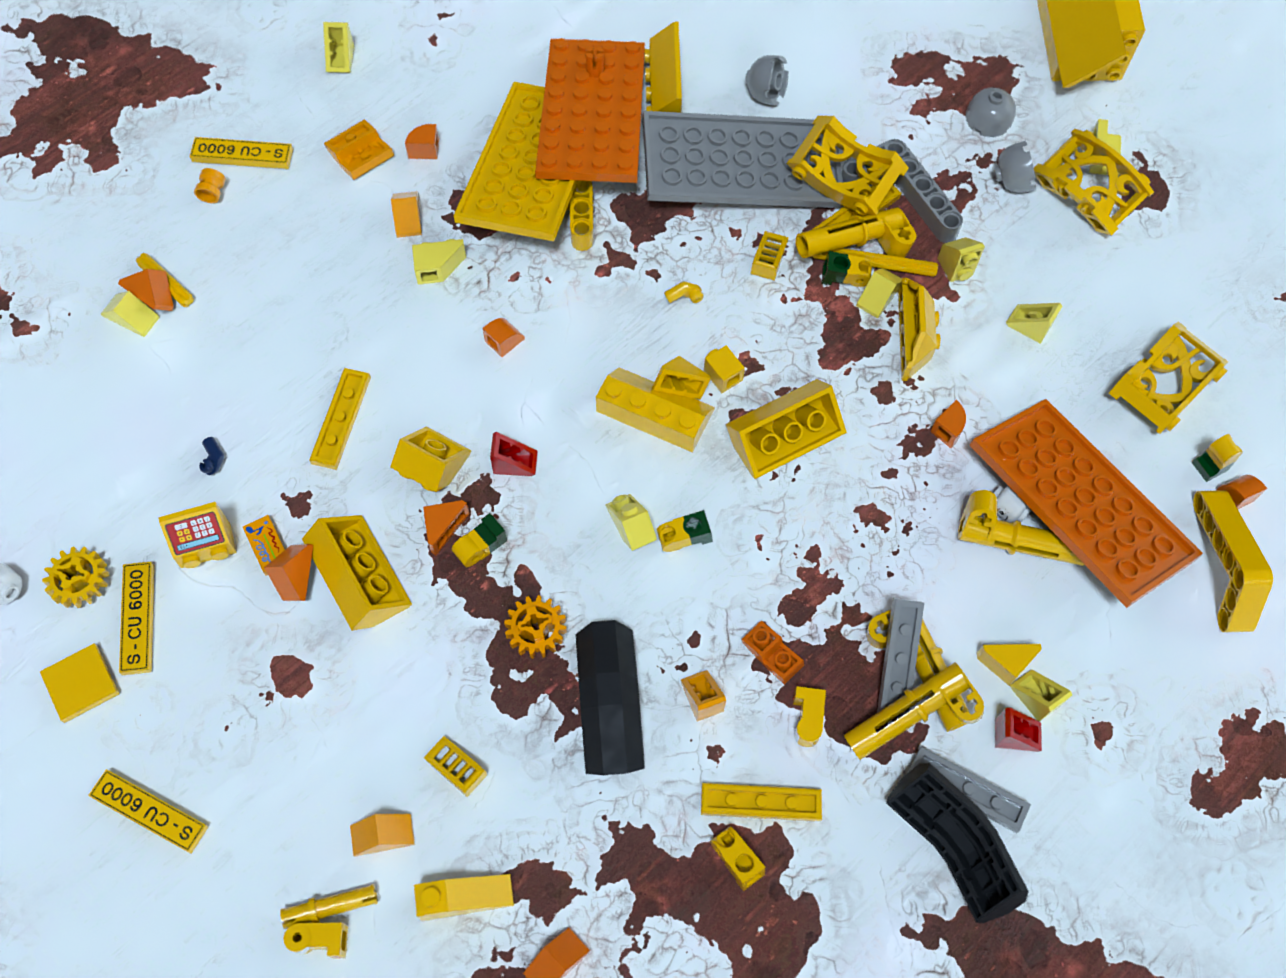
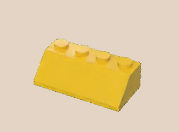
M674 21L649 39V49H645V64H649V67L645 68V82H650V86H646V101L651 103V106H646V111L681 113L679 21Z
M620 367L607 375L596 395V412L693 453L715 407L694 398L653 391L654 381Z
M819 379L807 383L726 424L734 449L754 479L847 433L832 385Z
M362 515L318 518L302 538L304 544L313 545L312 559L352 631L375 627L412 605Z

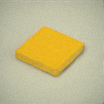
M95 643L39 671L59 718L63 723L119 695L109 669Z

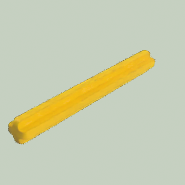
M844 248L833 250V252L867 258L871 261L873 268H884L886 270L932 277L936 276L938 272V263ZM828 252L818 254L812 257L815 259L825 260Z

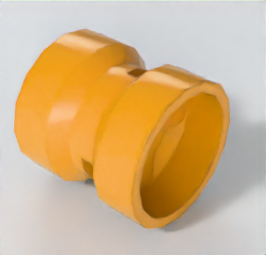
M204 168L199 175L200 182L196 184L194 195L203 202L217 203L221 194L220 189L223 188L226 178L218 170Z

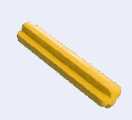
M142 253L136 258L138 266L143 270L166 271L147 253ZM166 271L171 296L183 307H188L194 302L192 294Z

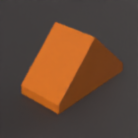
M146 269L122 278L118 282V285L130 291L152 309L172 311L174 307L166 271Z
M463 500L423 507L427 540L431 553L435 556L470 514L467 503Z
M290 545L264 567L282 601L306 600L313 545Z
M567 928L540 951L523 974L526 978H564L590 950L570 928Z

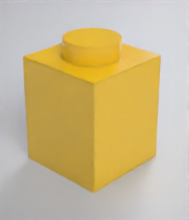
M727 345L719 350L714 349L710 351L704 362V372L710 375L711 381L721 393L743 381L745 367Z

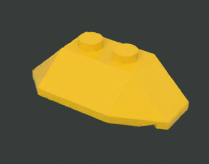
M902 278L898 289L901 381H907L932 359L935 350L940 347V334H936V327L939 324V312L935 311L934 300L924 286L909 278Z

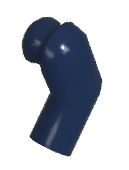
M207 437L202 441V445L208 453V457L203 459L204 463H200L199 468L202 473L214 475L219 471L225 456L215 438Z

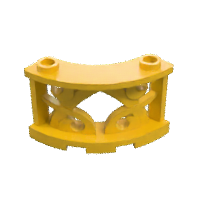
M817 116L812 123L814 125L792 159H789L786 164L792 169V174L797 179L804 180L826 197L854 210L859 215L865 216L869 214L876 216L879 212L878 206L898 176H904L909 167L896 151L882 149L870 143L865 147L856 142L857 136L844 127L835 116ZM821 133L824 135L822 146L815 143ZM835 147H838L840 150L843 151V153L835 154ZM810 150L821 155V157L817 155L810 156V161L816 164L814 168L804 160ZM850 157L856 159V171L861 178L850 182H836L831 170L830 160L843 162ZM864 164L871 167L867 168V172L862 167ZM868 184H871L876 188L874 189L870 197L868 198L866 195H861L860 193L866 192L868 195L870 194L871 188Z
M1074 129L1071 131L1072 136L1044 164L1038 163L1034 167L1035 177L1043 188L1058 194L1065 200L1068 197L1075 200L1079 204L1076 209L1090 222L1097 232L1112 236L1119 229L1117 226L1147 196H1151L1154 191L1149 185V178L1143 173H1139L1116 150L1096 138L1090 131ZM1080 147L1084 152H1078L1077 149ZM1075 152V154H1074V158H1075V159L1072 160V159L1069 158V157ZM1087 165L1106 166L1109 177V189L1101 186H1092L1083 190L1080 187L1083 177L1080 167ZM1071 170H1073L1076 174V178L1074 180H1070L1067 177L1070 175L1072 176L1073 172ZM1125 184H1129L1134 192H1136L1127 202H1124L1117 196V193L1121 196L1129 195V191L1124 188ZM1093 194H1101L1099 202L1092 198ZM1114 204L1120 207L1112 217L1109 216Z
M1179 321L1173 324L1149 350L1152 356L1148 360L1146 358L1142 361L1140 360L1125 373L1109 392L1116 400L1120 397L1125 399L1157 425L1158 429L1156 432L1159 434L1165 429L1170 432L1181 421L1177 416L1212 380L1217 383L1228 371L1224 367L1229 361L1193 335ZM1180 335L1196 348L1188 353ZM1201 352L1215 362L1213 367L1204 373L1200 372L1199 366L1203 365L1205 360H1197L1192 365L1190 359ZM1168 357L1170 363L1176 358L1177 362L1167 365L1163 362L1162 358ZM1149 368L1161 373L1172 372L1179 368L1181 375L1180 393H1155L1157 381ZM1141 380L1149 383V391L1146 390L1148 385H1144ZM1192 381L1200 383L1199 386L1191 393ZM1181 403V404L1174 410V407H1173L1172 404Z

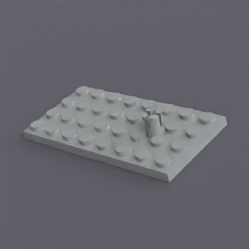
M643 111L647 199L649 201L825 208L844 207L821 194L804 180L797 179L792 174V169L786 164L789 159H792L814 125L812 123L815 119ZM822 133L815 142L820 146H822V140L824 136ZM835 147V154H839V148ZM810 150L804 160L814 168L816 164L810 161V156L817 155L821 157V155ZM830 160L831 170L836 182H843L841 163Z

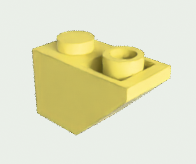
M967 237L942 244L937 259L949 281H964L972 277L985 246L982 242Z
M449 239L433 243L423 242L412 245L414 271L418 285L444 282L466 258L463 239Z
M631 494L619 495L612 502L605 504L623 542L632 551L657 540L648 511Z

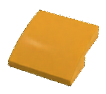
M365 119L324 143L332 157L353 180L394 156L392 148L379 137L377 130Z

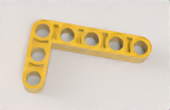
M578 180L567 210H570L571 244L578 251H586L592 247L594 242L592 181Z
M1226 490L1197 491L1193 499L1195 513L1230 578L1218 611L1219 628L1224 633L1253 632L1257 627L1271 591L1273 572L1230 494Z

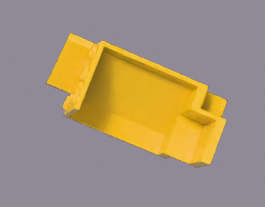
M1037 0L1052 81H1061L1063 88H1070L1081 81L1122 80L1146 31L1139 0Z

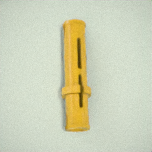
M370 884V886L318 900L313 897L309 898L307 903L285 909L282 908L280 909L281 922L284 921L282 924L283 928L287 929L293 924L310 921L312 923H319L321 918L378 904L377 894L374 891L375 886Z

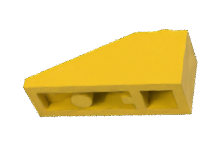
M510 874L444 879L414 884L416 914L421 921L514 906Z

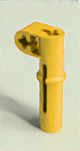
M896 207L878 212L876 216L866 215L861 217L853 215L847 221L798 233L796 236V248L801 257L807 258L851 245L863 246L867 241L878 239L887 255L905 258L916 240V232L903 211Z
M978 490L970 495L960 520L958 540L1005 549L1011 555L1019 552L1071 564L1084 565L1053 531L1021 525L1019 520L1013 523L997 520V497L991 491Z
M891 610L875 616L868 625L867 640L875 648H886L888 631L885 637L881 633L876 634L878 627L881 630L888 628ZM922 618L920 645L918 646L915 668L924 683L947 666L941 656L943 653L942 648L936 646ZM961 694L951 700L953 705L961 700L964 706L961 711L963 713L969 712ZM948 704L936 710L947 732L966 725V723L961 722L955 716Z
M954 662L913 690L906 689L903 691L904 696L844 734V737L859 760H862L919 721L923 720L924 723L928 721L929 715L945 704H948L961 722L966 724L976 723L984 714V702L962 669ZM970 689L972 693L966 696V700L969 704L976 703L974 706L975 713L970 714L968 711L963 713L961 711L964 708L963 702L960 700L953 705L951 700ZM930 694H934V696H932L922 704L916 706L914 709H912L911 711H909L908 713H906L905 715H903L887 727L883 728L879 732L876 731L877 729H879L880 727H882L898 715L902 714L912 706L916 705L918 702H920Z

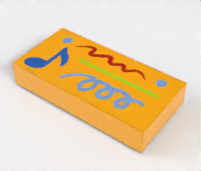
M269 515L243 526V530L265 576L268 574L264 567L285 550Z

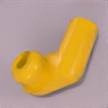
M685 281L664 292L669 303L682 296L690 298L693 303H698L704 297L700 286Z

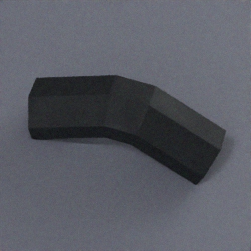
M616 620L591 622L575 634L585 774L615 775L645 769L633 630Z
M919 763L903 776L888 796L886 804L928 840L942 856L975 922L986 923L1005 916L1025 903L1029 891L1000 835L981 809L930 763Z

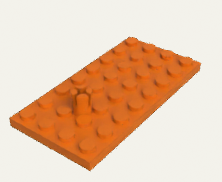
M550 38L535 169L536 179L637 183L645 42Z
M1047 399L977 436L969 445L1126 608L1198 560L1203 554Z

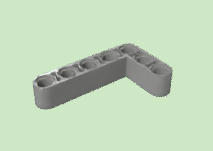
M891 139L877 145V147L896 151L909 167L905 175H899L894 183L936 238L943 243L956 240L963 224L961 214L907 145L899 139ZM853 157L845 161L843 165V182H850L861 178L856 171L857 160ZM865 164L862 166L866 172L867 168H871L870 166Z

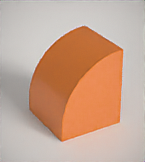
M436 124L418 126L408 134L405 140L408 159L438 158L439 135Z
M505 318L495 319L482 328L485 342L501 357H504L525 339L524 335Z
M955 400L935 420L931 429V433L949 448H952L957 443L966 424V413L958 400Z
M1246 474L1219 486L1216 490H1226L1237 509H1240L1254 502L1268 488L1255 476Z

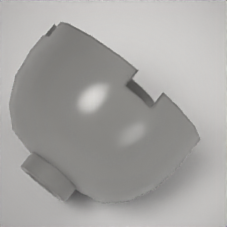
M764 55L758 58L752 64L750 70L747 71L745 77L746 84H748L751 95L758 102L778 105L780 103L777 101L779 95L784 98L789 78V71L784 70V64H788L784 56Z
M994 87L985 88L971 99L966 110V122L972 130L975 128L981 131L980 135L984 137L1002 136L1012 126L1015 119V102L1012 96L1005 90Z
M1026 141L1012 144L1004 149L999 156L998 166L994 167L997 182L1002 181L1005 188L1011 192L1023 193L1037 188L1035 184L1031 185V180L1036 178L1030 151L1026 152L1023 149V146H1027Z

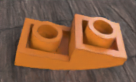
M760 621L741 639L748 650L784 685L804 666V660L783 643L782 637L763 621Z

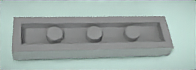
M893 598L877 713L904 696L903 691L906 689L912 690L924 602ZM909 709L903 712L902 714L898 715L897 717H902L903 715L909 712Z
M923 747L919 748L908 772L919 763H930L975 803L987 818L1015 833L1020 831L1031 806L1030 803Z

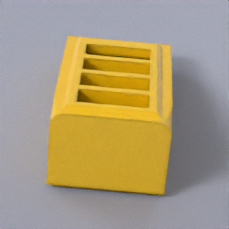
M765 231L752 263L751 274L775 281L789 237ZM767 240H771V241H774V242L781 243V245L775 244V243H772V242H768ZM765 246L778 249L779 251L767 249ZM763 253L776 256V258L763 255ZM761 260L769 261V262H772V263H774V264H769V263H766V262H762Z
M445 736L424 756V759L466 797L487 776V772ZM446 746L449 751L437 762L434 758ZM455 754L457 758L447 769L444 768L443 765ZM462 761L465 763L455 776L451 774ZM471 768L474 772L462 783L460 779Z

